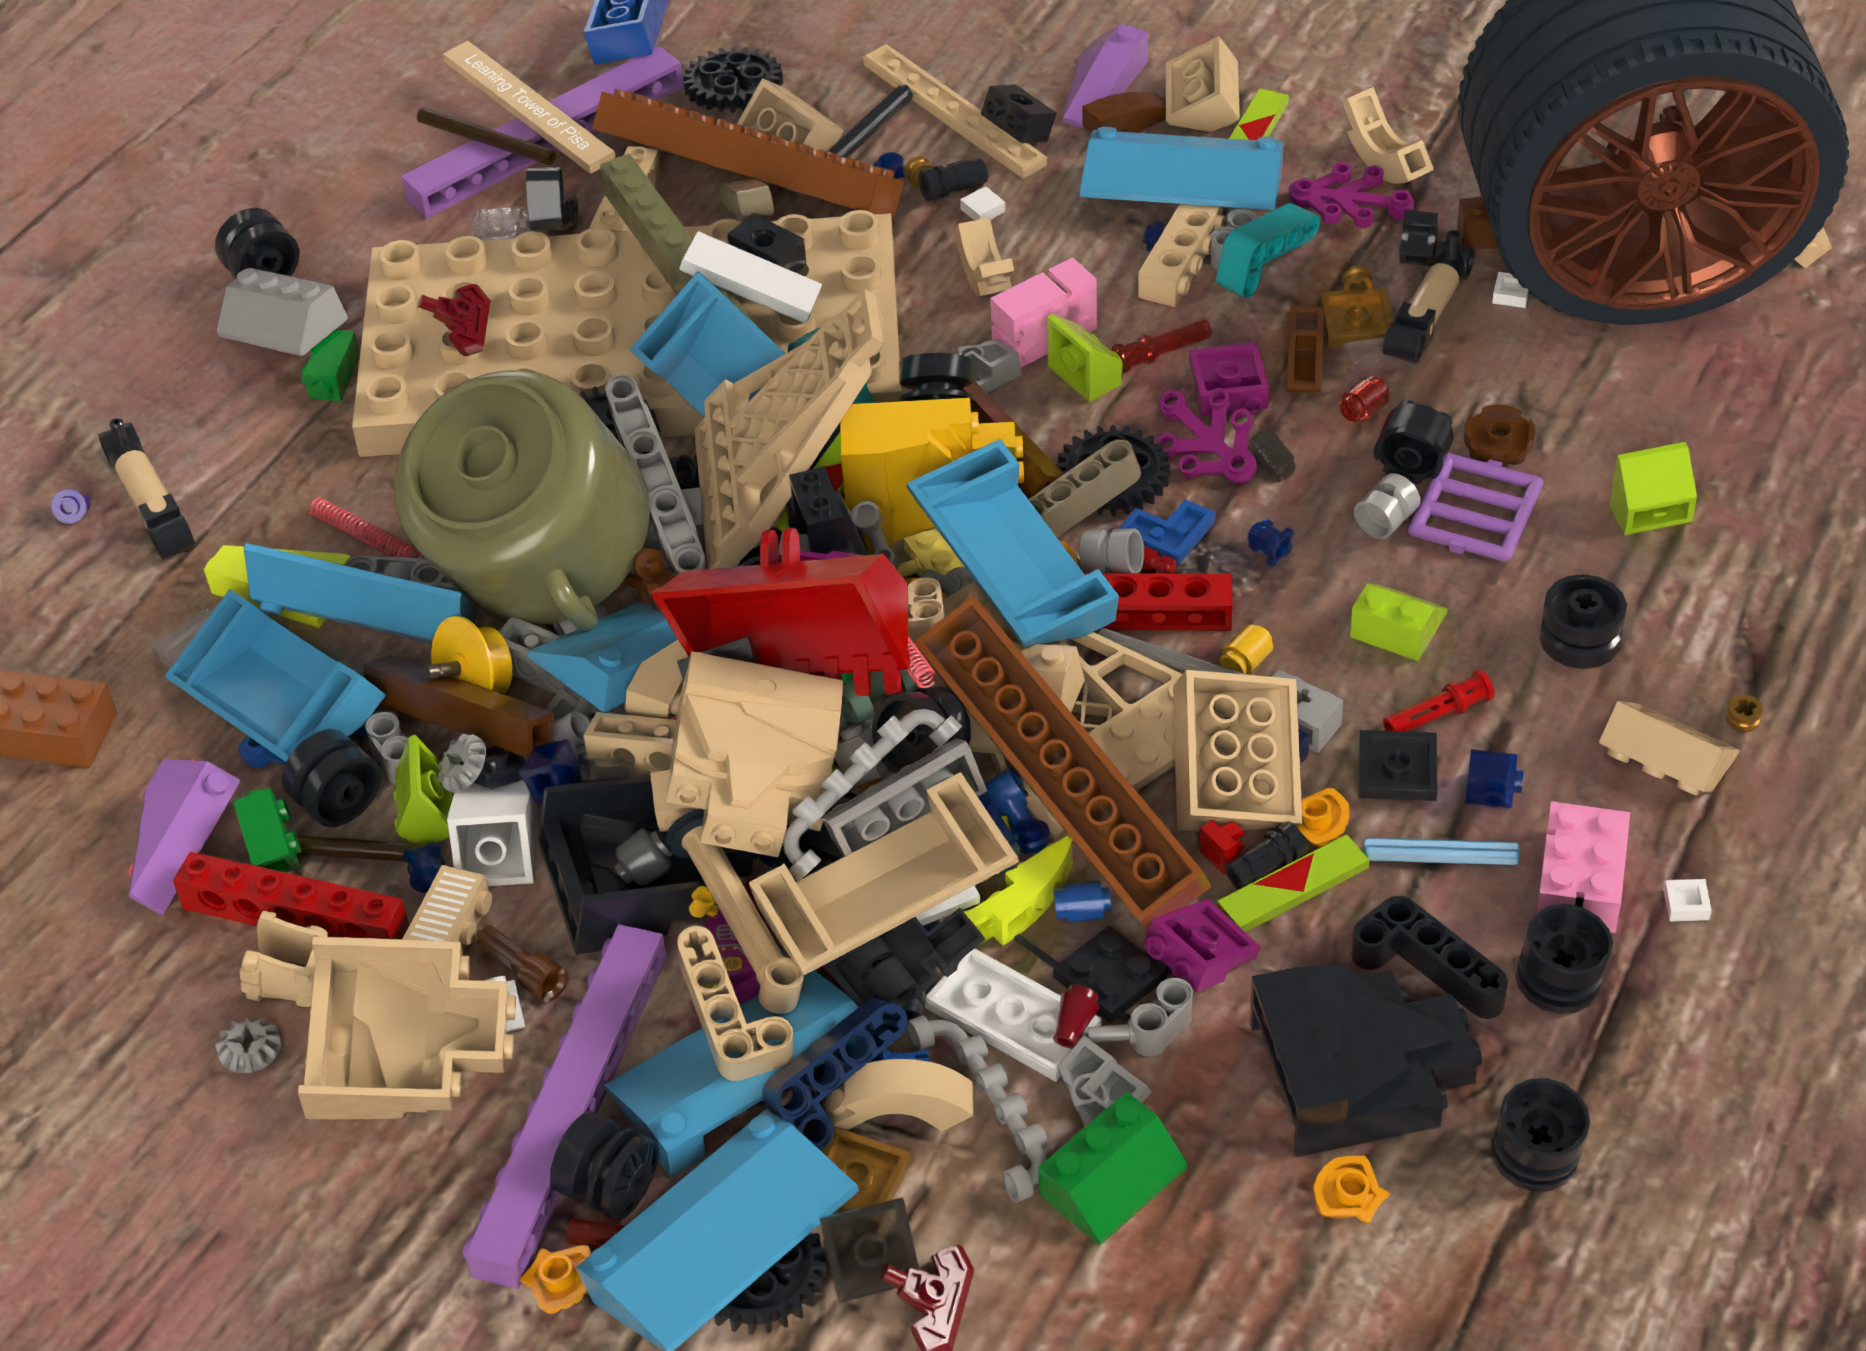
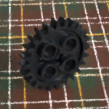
M732 47L727 52L720 48L717 54L708 51V57L699 55L697 56L698 62L690 61V67L685 68V74L683 75L685 95L689 96V101H696L697 107L706 105V110L708 111L717 107L718 113L724 111L725 108L729 109L731 113H734L736 108H741L744 111L762 78L779 86L783 84L781 64H777V59L769 58V53L760 55L759 49L748 52L747 47H744L741 51H737L735 47Z
M1111 425L1110 430L1104 432L1100 426H1097L1096 434L1084 430V439L1073 436L1072 445L1064 444V453L1058 454L1056 466L1065 474L1108 443L1115 440L1128 441L1140 466L1141 476L1133 485L1097 509V515H1101L1105 509H1109L1112 516L1116 515L1117 509H1122L1126 515H1130V507L1134 506L1143 510L1144 501L1153 505L1155 503V495L1163 496V487H1168L1170 462H1168V452H1163L1162 443L1154 444L1153 435L1143 439L1141 429L1131 434L1129 433V426H1125L1121 432L1116 430L1115 425Z
M811 1232L720 1310L714 1316L716 1325L720 1326L727 1319H730L732 1332H736L741 1324L744 1323L747 1324L749 1335H753L757 1324H763L767 1333H771L773 1321L778 1320L782 1326L787 1328L789 1327L787 1315L792 1313L794 1316L802 1319L804 1317L802 1304L812 1307L816 1305L814 1292H823L822 1278L827 1277L826 1263H824L826 1262L825 1248L821 1247L819 1233L812 1234ZM793 1260L792 1263L781 1264L782 1261ZM759 1292H769L764 1296H756Z

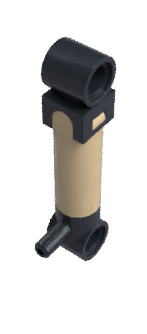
M1451 230L1447 232L1446 240H1441L1434 262L1410 302H1403L1397 312L1395 322L1390 324L1383 343L1384 355L1418 363L1423 350L1425 351L1433 338L1436 322L1461 280L1469 277L1475 261L1476 248L1460 244V233L1458 231Z
M120 418L112 419L109 423L111 429L98 434L101 447L109 464L114 466L139 512L145 530L153 545H155L159 556L164 560L196 547L193 535L184 516L181 515L171 493H167L142 448L132 423L124 424Z

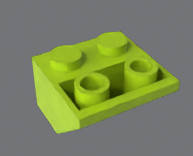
M1686 442L1617 455L1609 506L1624 535L1693 522L1697 493L1689 448Z

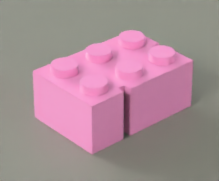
M1074 258L1048 269V275L1068 293H1065L1042 272L990 298L991 321L995 324L991 326L992 340L999 339L1018 352L1020 367L1048 354L1047 316L1050 314H1055L1075 322L1089 333L1097 330V279Z
M1551 801L1536 914L1552 905L1569 904L1575 906L1576 897L1584 898L1582 908L1600 917L1609 928L1610 933L1616 934L1622 898L1630 812Z

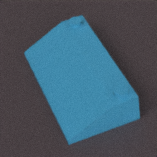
M1100 127L1097 130H1093L1089 138L1079 197L1275 210L1282 179L1284 142H1277L1275 138L1261 137L1255 141L1117 132V129L1113 127Z
M699 271L629 349L651 371L665 379L704 418V400L725 379L735 383L786 354ZM759 389V390L753 392V393L749 396V401H750L761 389Z
M1001 439L907 483V489L1023 647L1086 636L1116 621L1119 595L1099 569L1085 575L1018 487L1020 464Z
M245 543L244 556L250 598L260 604L259 609L262 611L281 615L283 609L432 644L438 626L449 617L462 616L475 624L478 610L461 592Z
M231 589L228 590L164 676L285 762H287L290 754L302 741L316 732L334 729L340 730L348 737L365 725L366 721L386 696V694L340 661L336 662Z
M638 602L599 619L595 628L591 631L586 632L577 629L528 651V658L605 713L626 703V690L640 664L678 639L661 610L653 609L652 603L642 604Z
M815 970L804 975L798 1004L789 1013L775 1014L769 1012L760 1004L758 995L740 1005L746 1024L774 1016L784 1018L790 1023L793 1030L794 1050L791 1061L859 1008L853 999ZM720 1017L714 1021L716 1023H726L731 1019ZM703 1028L604 1086L607 1093L636 1132L657 1142L659 1148L658 1161L671 1178L706 1157L703 1135L762 1101V1090L765 1083L782 1068L740 1081L727 1080L718 1071ZM855 1035L846 1042L845 1051L847 1054L857 1044ZM773 1039L766 1043L771 1046H778L783 1042ZM731 1052L727 1054L729 1058L733 1059L740 1058L744 1055L741 1052ZM821 1061L817 1063L814 1069L824 1064V1062Z
M764 1110L605 1244L596 1249L576 1269L596 1306L661 1350L674 1351L859 1191V1188L853 1180L792 1124Z

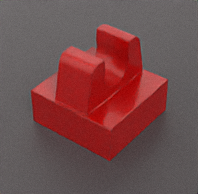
M1211 820L1200 827L1199 852L1223 875H1226L1224 864L1236 857L1237 853L1244 848V844L1238 839L1244 835V830L1234 821L1219 827Z

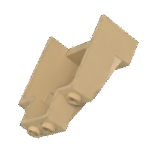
M691 651L677 709L665 802L704 809L700 843L779 857L787 825H790L797 818L792 813V810L808 795L815 801L825 791L820 784L832 774V765L838 742L843 680ZM820 817L808 829L820 831L823 823L822 818Z
M340 937L312 938V947L316 960L304 1085H299L298 1095L306 1119L404 1118L403 1116L406 1112H427L428 1110L452 1111L453 1097H460L461 1072L454 1071L504 1073L505 1059L513 1058L514 1036L513 1034L506 1033L507 1020H515L516 996H509L507 981L468 980L470 957L463 956L460 941Z

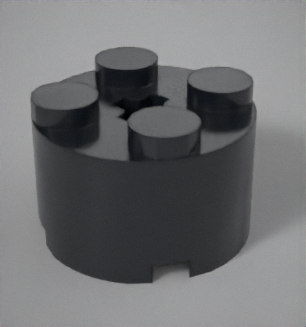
M1411 400L1401 401L1397 407L1389 412L1374 447L1376 461L1378 458L1384 465L1383 471L1386 474H1400L1413 484H1421L1422 479L1431 478L1432 480L1437 478L1441 473L1454 439L1451 417L1445 412H1438L1431 407L1416 404Z

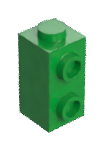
M334 330L311 349L309 361L303 365L301 370V381L306 385L309 398L333 401L342 400L360 358L355 331Z
M267 788L249 791L244 797L234 800L233 803L251 864L285 873L300 868L296 854L301 852V848L294 831L289 832L286 821L291 819V814L284 798L277 799L272 790Z

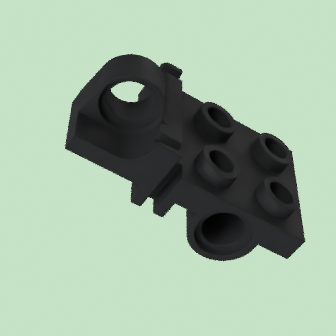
M958 908L929 932L914 917L825 964V967L858 1007L871 999L879 998L902 1008L938 980L934 971L935 968L938 967L948 978L958 970L959 962L983 943L985 938L963 910Z

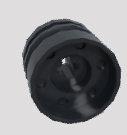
M922 353L902 358L899 361V384L903 388L914 391L902 394L899 397L900 402L970 398L971 404L973 402L972 395L958 390L972 384L971 359L967 356L953 353Z
M1552 905L1539 911L1529 923L1524 945L1517 963L1515 977L1519 990L1529 1002L1537 1007L1558 1014L1576 1013L1589 1007L1598 996L1600 985L1611 957L1613 940L1609 928L1597 915L1585 908L1574 905Z
M1549 1078L1528 1079L1516 1084L1504 1096L1491 1143L1493 1162L1503 1177L1515 1186L1530 1191H1551L1565 1185L1575 1175L1591 1124L1588 1107L1581 1096L1565 1083Z
M591 1110L585 1112L570 1125L558 1145L550 1169L551 1187L554 1191L577 1202L584 1203L588 1201L591 1209L603 1212L604 1215L620 1221L628 1217L635 1210L653 1180L659 1154L657 1142L642 1134L639 1135L638 1132L632 1129L625 1128L621 1130L619 1123Z

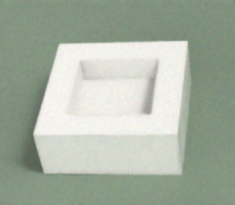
M986 186L960 199L961 210L973 220L989 217L991 220L1006 212L1005 201Z
M1498 272L1492 303L1526 308L1529 295L1528 288H1523L1518 283V279H1514L1511 273Z
M1705 879L1665 880L1663 891L1669 921L1710 920L1712 910Z

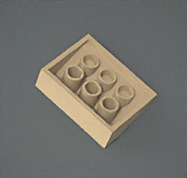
M1185 670L1173 685L1177 830L1200 832V827L1211 820L1219 827L1234 821L1242 830L1276 828L1286 821L1293 823L1295 826H1300L1302 824L1296 679Z

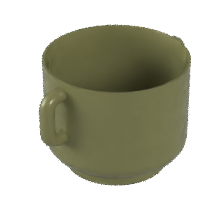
M504 370L464 380L461 384L438 398L421 415L408 434L396 465L394 500L399 520L409 540L476 607L486 614L505 622L512 617L522 619L537 626L558 623L569 619L578 629L586 632L591 631L595 628L598 621L594 606L607 598L623 582L633 568L635 555L643 549L650 519V502L647 485L637 463L579 394L564 383L548 375L526 370Z

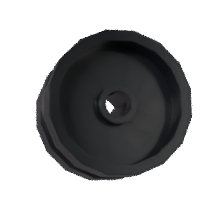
M249 208L230 216L220 227L215 238L217 257L235 279L239 272L248 268L291 276L299 263L300 249L295 238L272 213L265 209Z
M1572 575L1554 582L1546 592L1543 608V619L1539 637L1543 650L1553 660L1567 667L1579 669L1596 668L1612 661L1620 651L1627 609L1623 593L1613 583L1592 575Z
M930 686L928 688H919L912 692L907 691L894 694L883 700L875 711L872 723L873 744L882 738L877 730L893 715L900 721L905 715L918 709L935 711L945 720L952 715L962 725L943 745L956 738L966 741L968 745L970 744L971 725L965 706L953 692L941 686ZM925 724L918 725L881 761L890 771L896 774L903 767L913 764L932 753L938 747L929 737L934 730Z
M326 729L316 732L302 741L290 754L283 768L281 782L284 791L323 827H338L351 822L361 815L372 803L380 788L382 774L379 764L343 732Z

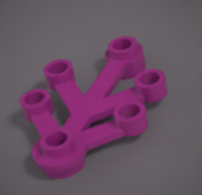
M1338 162L1333 165L1332 173L1314 181L1305 178L1293 182L1288 189V195L1293 204L1301 208L1312 207L1322 216V221L1327 224L1338 223L1341 220V211L1343 210L1354 220V224L1357 227L1368 228L1372 226L1374 211L1369 207H1359L1357 204L1386 207L1389 216L1398 220H1403L1405 210L1414 209V199L1405 190H1397L1392 193V196L1361 192L1370 187L1380 186L1383 183L1384 171L1378 166H1369L1365 169L1363 177L1337 189H1330L1328 187L1336 183H1346L1351 179V165L1346 162ZM1324 200L1333 201L1334 203H1326Z
M1216 388L1209 393L1208 400L1212 407L1211 429L1188 408L1185 396L1180 391L1168 390L1164 392L1158 403L1164 418L1170 421L1180 420L1199 438L1176 439L1173 434L1166 433L1157 439V443H1162L1163 446L1167 442H1173L1170 448H1163V452H1168V457H1173L1176 454H1189L1183 456L1179 461V469L1185 478L1192 479L1198 475L1224 474L1226 479L1232 483L1244 484L1249 482L1257 470L1255 457L1248 452L1249 430L1253 427V419L1250 412L1246 409H1238L1231 415V423L1236 430L1234 448L1232 450L1224 442L1227 409L1231 405L1230 396L1225 389ZM1218 397H1225L1221 403H1214ZM1177 400L1173 405H1167L1168 402ZM1240 418H1247L1245 423L1237 424ZM1191 453H1215L1221 460L1199 461ZM1244 462L1242 467L1233 468L1237 463ZM1195 463L1193 469L1185 470L1188 464Z

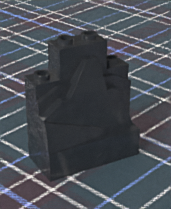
M825 466L790 474L791 497L786 503L788 527L797 529L798 534L807 535L809 552L828 554L831 551H839L864 556L870 555L863 534L855 526L840 491L834 492Z
M650 775L545 787L538 843L576 955L602 951L605 941L608 938L612 939L618 924L660 933L663 936L668 935L673 921L693 918L689 911V906L694 901L691 895L698 887H707L691 857L682 858L675 854L670 856L672 861L671 868L646 887H642L634 881L627 884L617 873L614 865L619 861L615 851L621 843L640 829H647L650 832L656 829L659 832ZM668 831L659 832L666 839ZM721 847L737 876H750L753 860L758 858V854Z
M1347 964L1299 966L1252 976L1250 1027L1252 1031L1261 1029L1295 1126L1294 1154L1296 1157L1441 1127L1443 1109L1448 1107L1445 1089L1474 1084L1477 1066L1482 1065L1480 1047L1477 1041L1471 1042L1468 1035L1469 1024L1467 1015L1463 1008L1458 1009L1452 994L1409 1003L1404 986L1398 987L1393 972L1372 975L1370 972L1355 974L1346 968Z

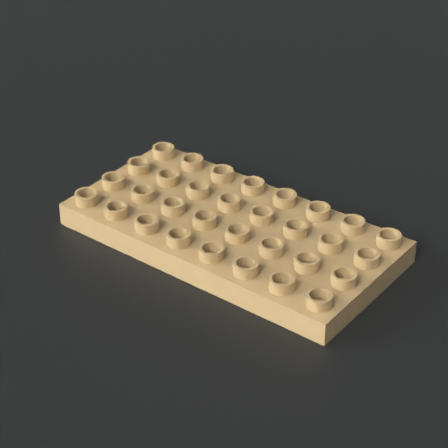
M855 210L846 213L842 217L808 219L802 215L792 214L781 217L777 221H771L804 238L807 264L796 273L823 284L806 323L735 293L733 295L755 325L785 353H788L787 347L789 343L817 328H821L830 318L841 313L864 289L875 294L884 344L875 356L869 358L872 374L866 384L875 403L900 402L899 397L902 395V390L899 384L900 353L891 214L874 215L869 211ZM722 219L708 226L684 228L692 239H694L699 231L728 244L727 234L742 222L736 219ZM595 227L587 229L581 234L546 236L540 232H526L510 239L480 240L474 236H461L449 243L416 245L411 241L398 240L388 243L384 247H372L352 423L359 457L400 454L404 442L417 420L438 398L466 379L504 370H526L548 375L564 383L580 395V391H583L587 396L592 395L593 387L595 386L600 394L605 393L606 383L611 377L619 374L629 375L636 381L643 400L646 399L649 408L654 410L657 418L656 421H658L661 431L658 433L660 437L695 435L694 428L704 417L665 379L651 371L629 350L677 295L631 231L612 232L606 228ZM477 284L491 300L483 351L470 356L461 355L449 340L448 335L452 331L444 323L433 318L432 312L417 307L422 294L436 300L439 296L456 300L458 299L455 294L457 289Z

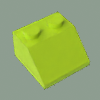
M1055 314L1047 316L1048 367L1089 402L1122 385L1123 363L1116 352L1109 350L1094 334H1090L1081 325Z
M1367 583L1352 607L1350 637L1419 661L1446 616L1448 608L1380 584Z
M416 735L408 737L395 772L396 789L393 791V796L397 805V818L394 820V825L402 839H407L410 843L432 845L450 837L447 818L454 793L444 789L443 784L437 780L440 773L437 766L440 761Z

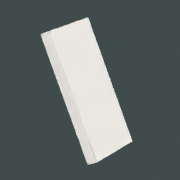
M699 231L695 235L679 268L681 271L692 276L699 271L712 284L803 323H806L823 285Z
M977 949L968 953L959 962L958 970L948 978L943 975L926 995L925 1009L959 1025L964 1031L973 1036L980 1034L989 1045L1055 1082L1061 1076L1058 1065L1073 1049L1062 1047L1053 1040L1061 996ZM1095 1015L1088 1027L1102 1026V1018ZM1087 1028L1079 1038L1078 1042L1083 1036H1086L1088 1038Z

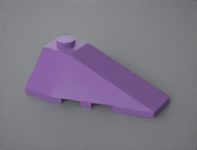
M1119 24L1093 40L1079 57L1063 116V123L1086 129L1083 127L1082 106L1100 98L1123 93L1148 62L1147 31Z
M164 759L161 761L144 790V806L138 828L139 839L133 861L128 893L129 898L163 916L177 892L173 883L174 877L190 851L196 853L201 851L241 781L240 779L208 761Z

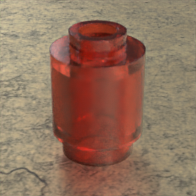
M1367 375L1343 394L1342 400L1339 402V409L1342 415L1352 423L1367 420L1389 402V387L1382 378Z

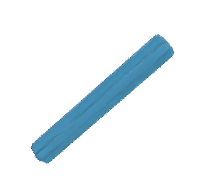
M1368 837L1364 840L1363 853L1370 861L1517 865L1520 858V848L1517 842Z

